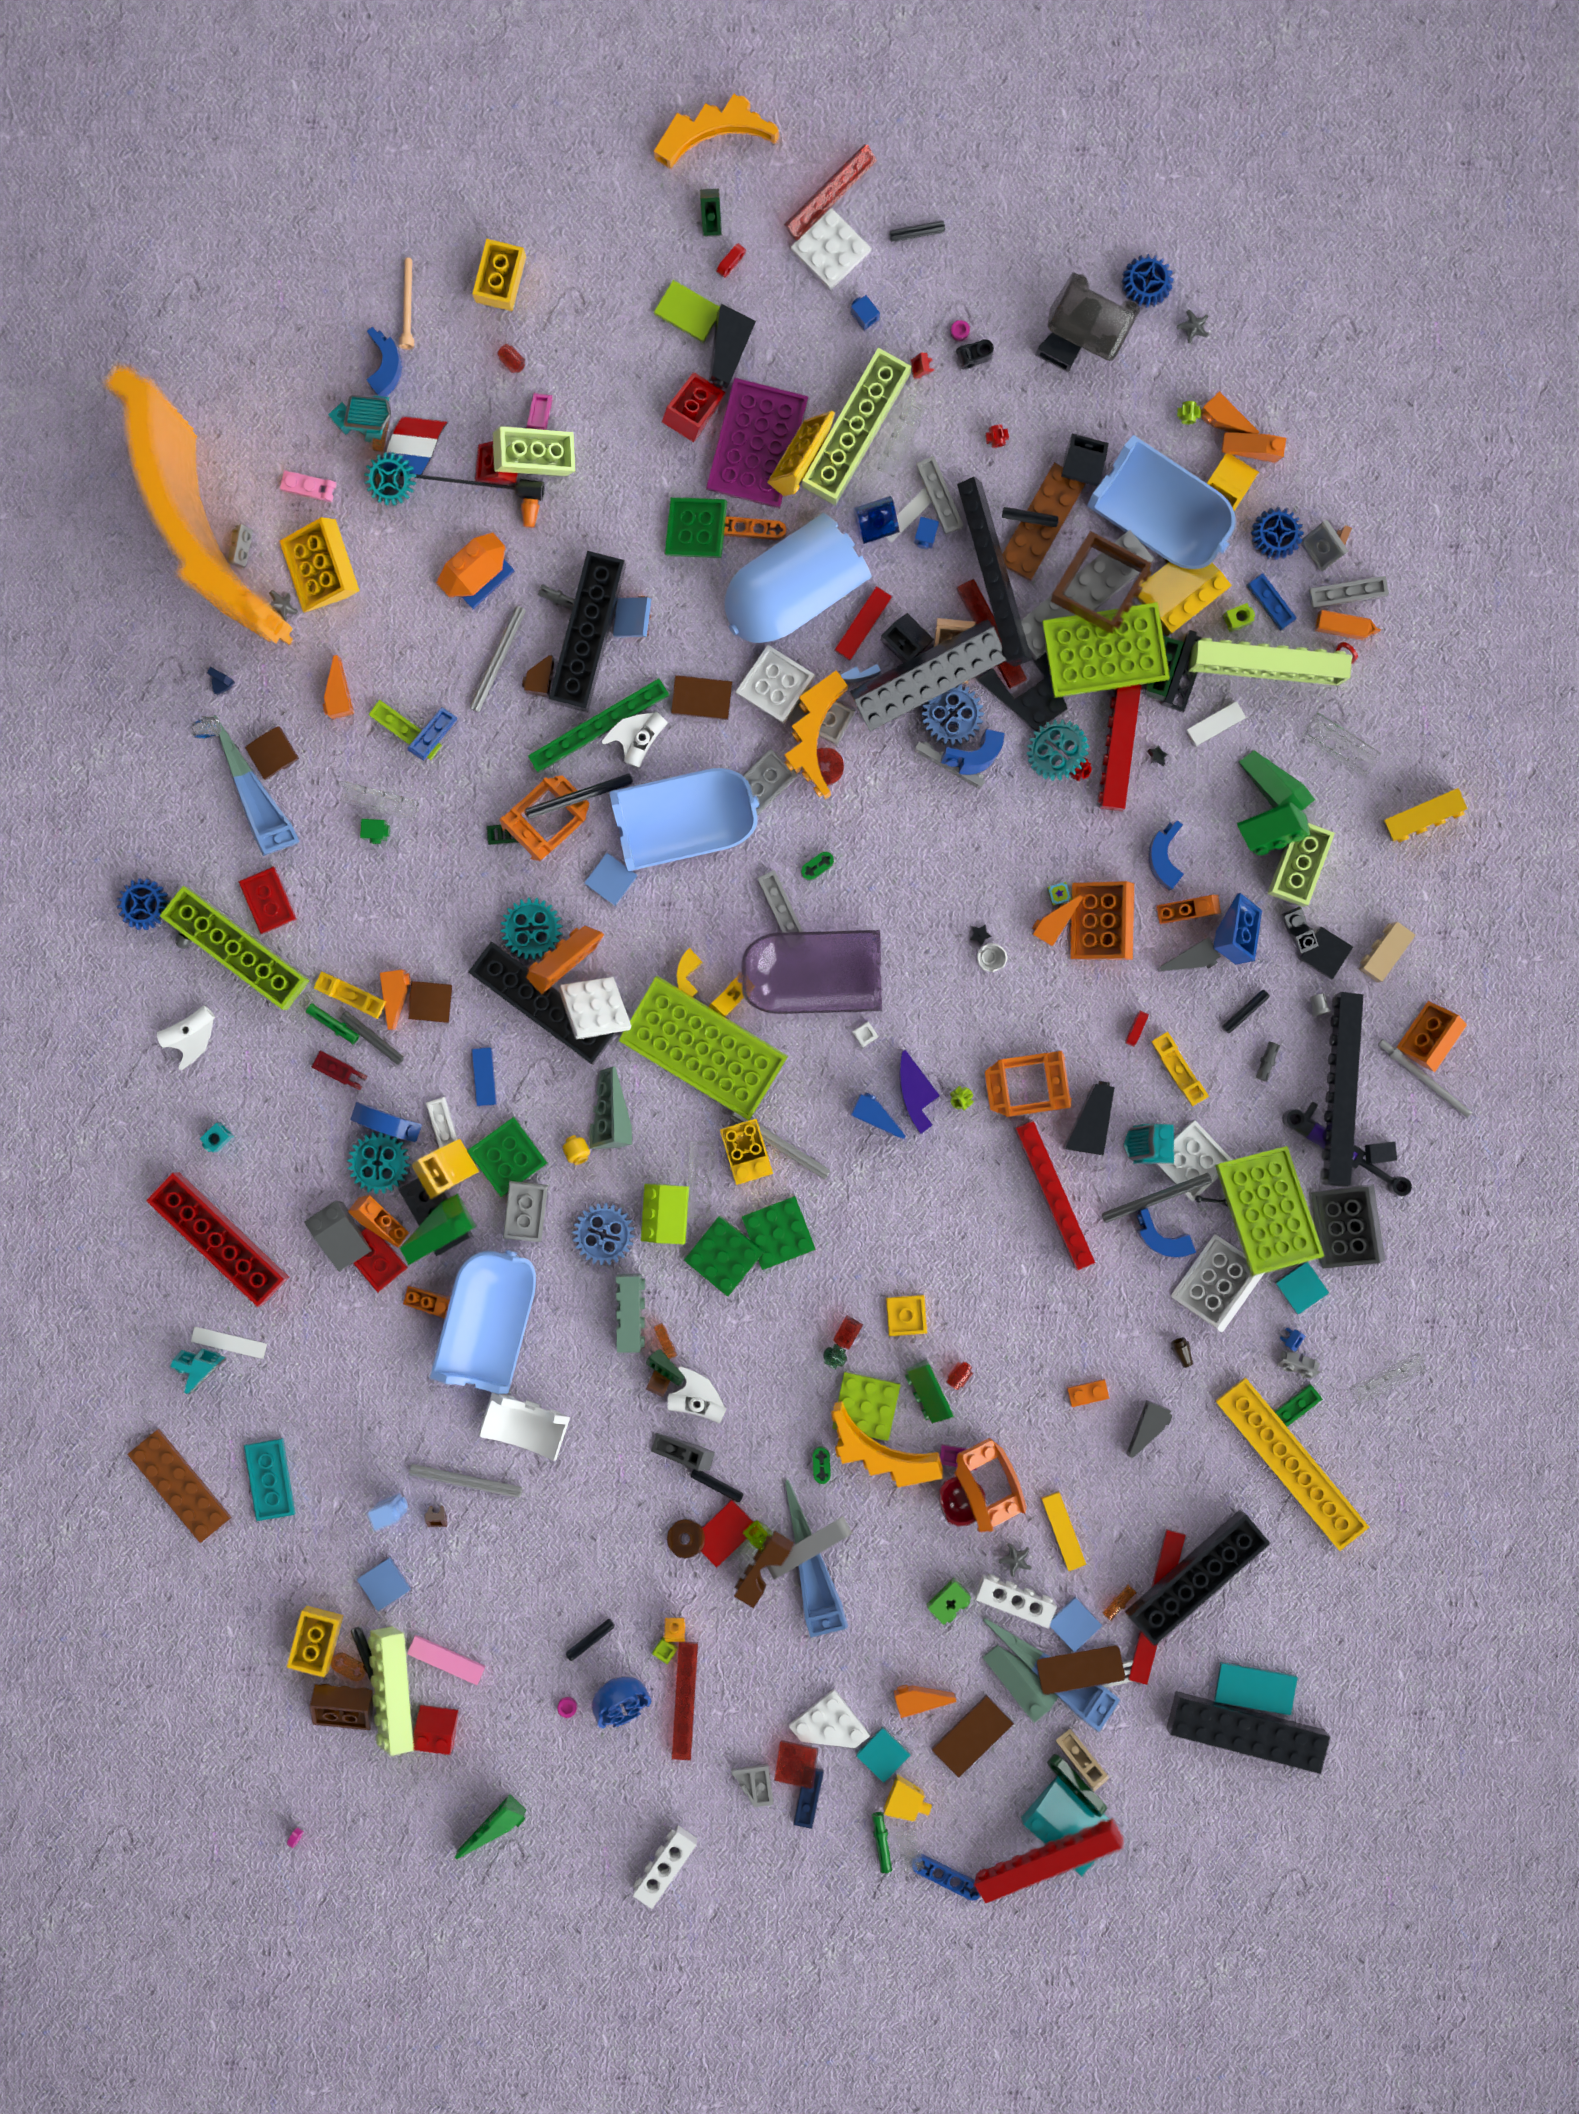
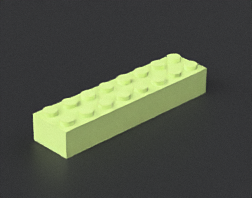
M880 348L876 350L802 480L803 488L836 506L906 383L912 366Z
M1201 638L1192 646L1190 651L1188 671L1339 686L1350 678L1352 655H1347L1344 651L1327 653V650L1324 649L1308 651V648L1298 647L1295 650L1289 649L1288 646L1284 645L1274 648L1270 647L1269 644L1253 646L1249 642L1233 644L1230 640L1212 642L1210 638Z

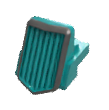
M374 395L373 397L349 396L344 427L362 432L365 435V442L372 443L373 438L381 440L383 429L391 417L389 397Z
M1174 1124L1133 1125V1128L1128 1130L1123 1144L1126 1154L1130 1160H1133V1164H1173Z
M203 1348L198 1354L181 1350L172 1360L170 1367L179 1373H189L184 1393L191 1394L198 1390V1387L227 1358L220 1353Z

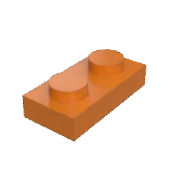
M1105 1379L1067 1387L1071 1407L1110 1399Z

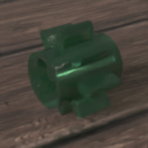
M836 1344L833 1345V1348L827 1347L823 1354L824 1364L835 1370L837 1366L842 1367L847 1360L846 1350Z

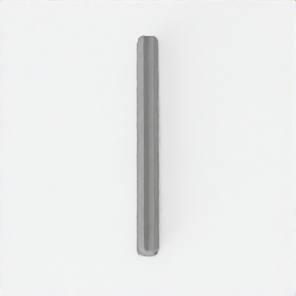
M520 606L515 607L470 704V709L473 711H480L524 617L526 610Z
M733 1112L730 1117L737 1124L748 1121L736 1112ZM758 1124L765 1142L823 1179L828 1177L830 1169Z
M412 1464L409 1470V1474L412 1476L516 1498L521 1497L523 1490L522 1487L415 1464Z

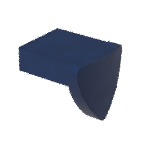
M212 667L207 671V674L212 677V689L216 695L228 691L235 684V681Z

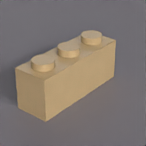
M1399 922L1388 923L1382 931L1384 935L1371 946L1373 949L1369 955L1366 954L1360 961L1362 965L1359 970L1377 983L1385 979L1416 936Z

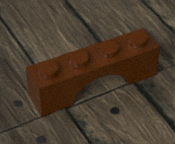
M774 1531L771 1537L767 1535L762 1543V1546H764L762 1551L757 1550L752 1559L754 1563L752 1565L749 1563L743 1573L745 1577L743 1579L739 1578L734 1588L737 1590L734 1597L754 1609L767 1586L762 1579L761 1569L770 1565L782 1566L791 1553L794 1542L777 1531Z

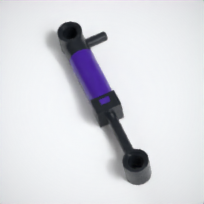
M1311 1102L1305 1113L1292 1109L1283 1114L1282 1121L1286 1127L1293 1129L1325 1149L1323 1132L1326 1128L1311 1119L1318 1107L1317 1103ZM1292 1114H1296L1298 1117L1296 1124H1292L1290 1121ZM1354 1145L1353 1168L1357 1169L1358 1165L1387 1182L1388 1190L1393 1195L1406 1196L1411 1192L1412 1184L1408 1178L1392 1177L1373 1164H1366V1160L1363 1159L1365 1151ZM1399 1181L1403 1183L1401 1191H1398L1396 1188Z

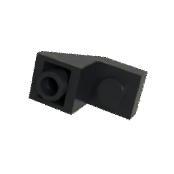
M1301 907L1282 914L1286 929L1301 954L1319 946L1314 930L1307 925Z

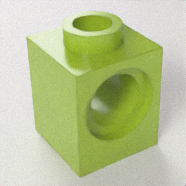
M1248 603L1228 610L1222 615L1229 633L1251 625L1255 621V612L1252 607H1249ZM1236 614H1242L1244 616V621H1239L1236 617Z

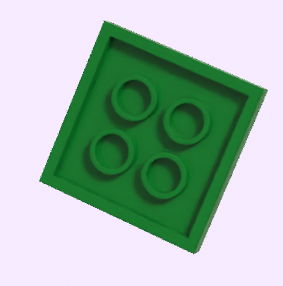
M671 497L665 555L722 558L727 500Z
M512 1117L467 1150L500 1197L508 1193L509 1181L523 1182L548 1164L515 1117Z
M796 1196L742 1216L750 1240L764 1251L758 1259L762 1270L816 1250Z
M718 1216L684 1261L729 1297L764 1251L722 1216Z

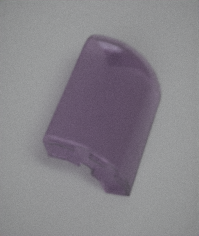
M880 930L786 932L762 936L753 941L746 948L742 956V971H738V983H742L743 996L754 1008L773 1014L882 1011Z

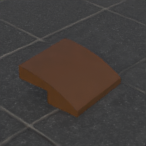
M280 726L271 729L245 746L246 751L264 780L271 778L281 769L288 768L299 759Z
M411 981L408 1019L449 1023L452 985Z

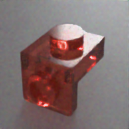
M846 1315L833 1341L839 1347L850 1350L863 1324Z

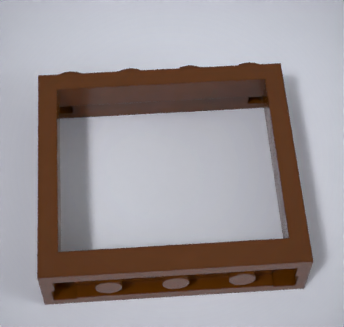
M1090 531L1054 589L1051 602L1112 634L1115 628H1120L1124 620L1122 618L1125 612L1129 613L1133 605L1131 601L1134 596L1138 597L1141 593L1143 581L1147 582L1150 578L1152 563ZM1092 548L1140 572L1112 621L1064 596V593Z

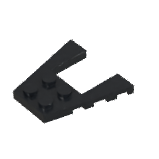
M1046 652L1037 660L1032 658L1044 679L1016 699L1013 698L993 668L977 679L979 684H982L993 696H996L1034 731L1039 730V726H1045L1046 722L1052 721L1068 709L1064 697L1054 698Z

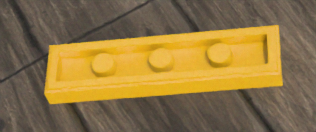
M1060 1492L1042 1497V1502L1068 1571L1087 1565Z

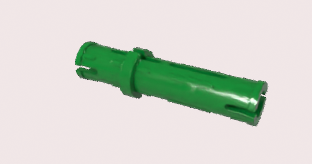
M313 1003L306 1009V1014H309L321 1024L334 1031L336 1036H341L352 1045L359 1039L360 1035L348 1028L346 1023L339 1022Z
M874 1812L872 1814L874 1825L873 1837L876 1839L880 1872L886 1874L893 1871L887 1841L888 1829L885 1826L884 1813Z

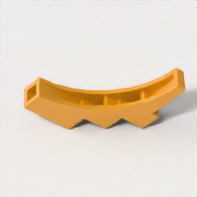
M733 93L722 112L715 105L710 106L705 103L694 122L689 116L681 115L677 112L656 146L654 158L659 163L672 169L684 153L703 140L717 135L738 133L761 137L775 144L779 138V129L773 122H766L761 119V116L756 112H750V103L747 98Z
M837 670L799 697V707L805 714L807 712L809 714L792 725L793 732L791 734L797 742L801 741V743L784 755L786 759L784 764L789 771L794 770L797 774L803 770V777L807 782L811 780L815 786L813 787L814 792L818 797L822 796L825 800L831 796V791L823 780L818 766L817 739L827 712L836 700L848 690L847 683Z
M842 1401L834 1404L831 1416L833 1422L837 1423V1435L839 1438L837 1446H835V1452L837 1457H840L842 1464L863 1460L864 1468L868 1469L870 1476L890 1472L892 1481H896L898 1488L942 1479L943 1466L938 1452L926 1454L906 1453L881 1445L856 1426L848 1415Z

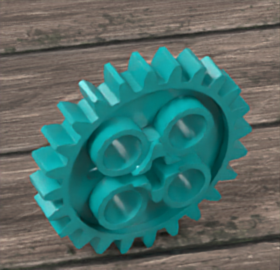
M1055 719L1053 725L1046 722L1047 727L1045 729L1039 726L1040 733L1034 731L1036 737L1029 739L1033 744L1027 745V748L1031 751L1026 754L1030 758L1028 762L1032 765L1031 768L1036 771L1038 776L1042 775L1044 779L1049 777L1052 781L1057 776L1059 781H1061L1062 775H1065L1068 779L1070 772L1074 775L1076 774L1075 768L1082 769L1079 763H1086L1083 756L1089 755L1087 750H1085L1089 748V745L1086 743L1087 737L1082 729L1079 730L1077 724L1073 726L1071 721H1068L1066 724L1064 719L1058 724ZM1060 735L1057 740H1054L1055 736ZM1049 741L1050 743H1052L1053 746H1055L1058 750H1062V752L1068 757H1070V759L1067 760L1065 757H1063L1062 754H1060L1057 750L1054 751V749L1045 742ZM1071 745H1074L1072 750L1067 751ZM1044 750H1048L1046 754L1041 755ZM1062 760L1059 765L1055 766L1057 761Z
M528 898L527 903L520 899L519 906L513 903L514 910L507 909L510 914L503 915L507 921L501 922L505 929L500 930V932L506 933L502 940L509 941L505 945L506 947L513 946L511 949L512 953L518 950V957H521L524 953L526 960H528L530 955H532L533 960H536L537 954L542 958L543 952H548L550 947L556 949L554 942H560L557 936H562L563 934L558 929L563 928V925L557 923L562 919L561 917L555 918L558 911L551 912L553 907L551 904L545 907V900L539 904L538 898L535 899L534 903H532L531 898ZM538 914L545 915V921L541 924L536 922ZM520 915H525L526 922L523 925L517 924V918ZM531 924L534 927L549 926L545 930H533L532 934L528 930L515 932L516 928H530ZM542 932L546 933V941L540 943L537 939L538 935ZM522 934H526L528 937V941L525 944H520L518 941L519 936Z
M372 1132V1138L368 1134L364 1135L365 1141L358 1139L360 1145H353L356 1151L349 1152L353 1159L347 1160L352 1163L348 1170L354 1171L350 1177L356 1176L357 1179L354 1183L361 1182L360 1189L367 1186L368 1193L372 1189H374L375 1194H378L380 1189L383 1194L387 1192V1188L390 1191H394L393 1185L400 1187L399 1180H406L402 1175L409 1174L405 1167L411 1166V1164L406 1163V1160L411 1157L404 1154L408 1149L401 1148L404 1142L397 1144L398 1138L391 1139L390 1135L384 1137V1133L381 1132L378 1137L376 1132ZM379 1146H382V1150L379 1155ZM369 1147L373 1148L375 1152L372 1158H369L366 1154ZM387 1149H391L394 1152L392 1159H388L385 1156ZM379 1157L380 1161L383 1162V1165L381 1166L375 1164V1161L379 1160ZM368 1166L373 1170L371 1177L365 1174V1168ZM386 1168L392 1171V1176L389 1179L384 1176ZM378 1169H379V1176H380L379 1180L376 1179V1176H377V1173H378Z

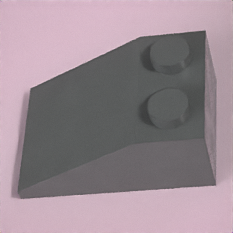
M334 1201L304 1221L315 1241L339 1272L372 1251L343 1202Z

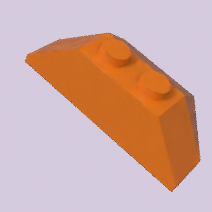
M493 532L473 538L445 563L436 582L437 585L448 597L475 595L502 571L506 546Z

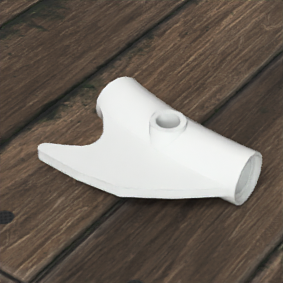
M656 711L654 713L622 719L610 730L602 740V744L613 741L621 742L624 749V762L640 768L649 747L668 722ZM644 735L645 740L640 741L638 736Z
M205 1005L184 1020L157 1032L158 1041L163 1048L172 1047L182 1051L183 1058L179 1065V1070L185 1069L206 1050L215 1015Z
M680 1366L679 1370L684 1375L687 1383L684 1388L674 1393H669L668 1410L698 1415L720 1424L727 1408L724 1406L710 1380L695 1371ZM699 1401L700 1405L696 1406L694 1402Z

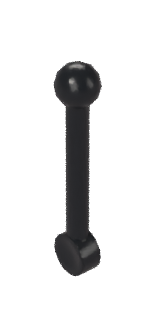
M1200 1195L1195 1197L1197 1203L1202 1201L1220 1203L1228 1207L1226 1198L1219 1200L1202 1198Z

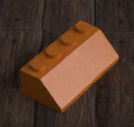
M585 925L580 929L575 928L569 934L570 938L566 941L562 939L555 946L556 949L553 952L549 950L542 956L543 960L540 963L534 962L528 968L529 973L526 978L543 994L593 952L601 942L604 934Z

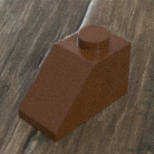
M548 655L529 669L526 676H523L522 688H524L526 694L549 697L555 662L552 655Z

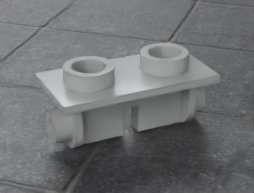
M242 524L236 525L233 528L231 543L236 545L230 546L227 559L229 564L236 565L237 563L246 567L253 530Z
M1289 1350L1281 1352L1280 1358L1282 1360L1277 1363V1366L1282 1367L1284 1371L1297 1372L1305 1378H1314L1320 1373L1318 1371L1320 1363L1317 1360L1302 1356L1300 1362V1354Z

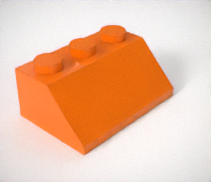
M1428 1001L1397 1045V1048L1417 1064L1435 1072L1467 1024L1458 1014Z

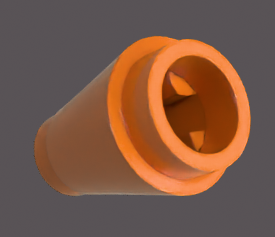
M523 499V503H521L523 527L535 528L540 507L538 500Z

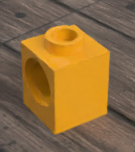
M665 1618L664 1638L666 1642H685L684 1618Z

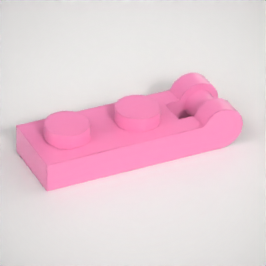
M284 470L280 489L284 492L332 502V492L336 488L337 483ZM321 487H325L324 493H321Z

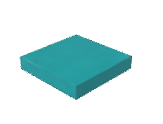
M1308 1261L1302 1263L1275 1282L1297 1315L1329 1294V1291Z
M884 1727L856 1754V1757L883 1783L911 1756L910 1752Z

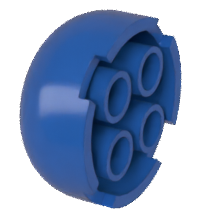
M629 1676L609 1680L596 1692L592 1700V1712L600 1728L604 1729L606 1725L611 1724L615 1728L641 1715L639 1711L645 1706H650L651 1698L645 1685L640 1680ZM620 1704H623L627 1716L623 1715Z

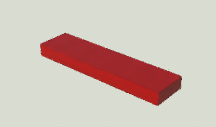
M876 586L835 648V652L849 661L852 660L891 601L892 596Z

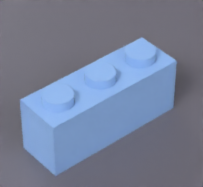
M400 1493L379 1501L368 1512L374 1531L396 1523L407 1512V1501Z

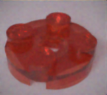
M818 748L817 760L819 769L822 768L820 765L822 762L830 764L828 767L829 771L820 770L823 780L827 786L833 785L843 775V758L834 749Z

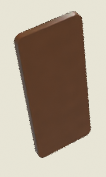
M1117 1645L1042 1658L1036 1662L1042 1693L1045 1695L1120 1682L1126 1678L1120 1648Z

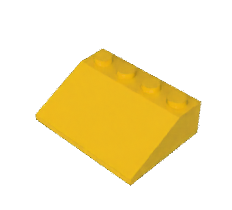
M832 410L803 421L767 483L784 497L794 495L800 488V481L805 477L809 466L813 463L831 430L834 417Z
M320 517L280 540L303 612L306 613L341 601L360 591L336 519Z
M1168 562L1153 574L1147 582L1144 581L1141 584L1143 588L1137 599L1142 605L1158 602L1162 631L1167 637L1232 585L1213 563L1200 569H1186Z

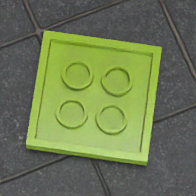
M844 1371L838 1402H843L848 1415L868 1437L889 1441L901 1384ZM833 1422L832 1429L837 1430V1423Z

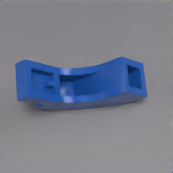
M372 326L367 330V333L382 352V363L380 368L366 380L377 396L387 397L396 388L400 380L402 360L391 337L386 339L380 330L377 332Z
M986 729L981 737L980 749L972 752L946 747L941 757V764L959 767V774L962 775L980 773L989 768L997 758L1004 743L1005 733Z
M1178 820L1173 824L1170 822L1163 830L1165 834L1158 831L1154 835L1148 852L1149 866L1154 877L1169 891L1175 887L1184 875L1183 872L1170 862L1168 857L1169 843L1183 826Z
M356 1102L350 1118L351 1121L367 1128L415 1143L422 1127L420 1123L386 1113L373 1106Z
M1148 1208L1138 1211L1139 1215H1136L1140 1226L1143 1225L1144 1228L1137 1230V1233L1144 1244L1151 1250L1168 1257H1185L1196 1253L1190 1234L1186 1233L1174 1238H1164L1156 1231Z

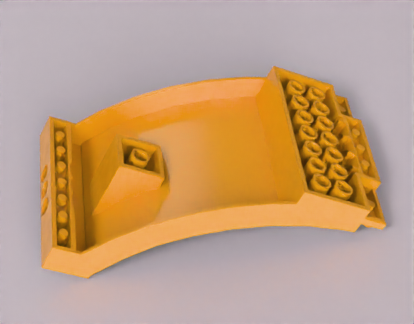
M117 364L104 385L126 407V425L133 460L132 467L136 470L141 490L155 521L171 547L184 562L177 575L219 611L268 642L271 640L277 643L280 639L290 645L293 640L289 634L293 628L268 604L250 592L240 581L221 552L209 526L199 492L196 469V438L198 436L193 432L194 428L177 412V409L171 405L172 403L165 399L166 397L160 393V390L154 386L153 382L144 376L141 379L130 367L125 366L123 368Z

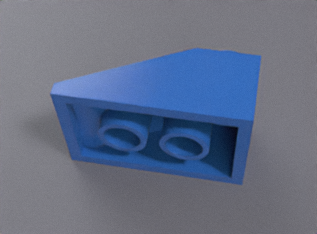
M1238 893L1216 930L1213 948L1235 965L1255 961L1262 910L1244 895Z
M867 1092L864 1095L860 1094L851 1116L905 1140L906 1135L881 1104L875 1101L876 1096Z

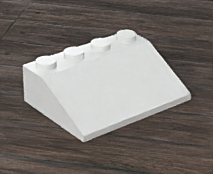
M1214 1234L1171 1297L1222 1333L1263 1274L1251 1277L1244 1253Z

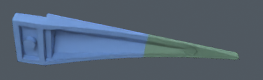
M214 715L213 721L251 833L262 855L265 856L298 844L299 839L292 824L268 794L225 731L217 716Z
M786 1480L785 1484L795 1544L812 1535L792 1486L789 1480ZM819 1553L799 1565L804 1616L810 1637L848 1628L842 1602Z
M983 1619L996 1635L1039 1677L1037 1660L1050 1656L988 1619ZM1102 1685L1055 1693L1081 1720L1097 1732L1101 1731L1120 1702L1117 1696Z

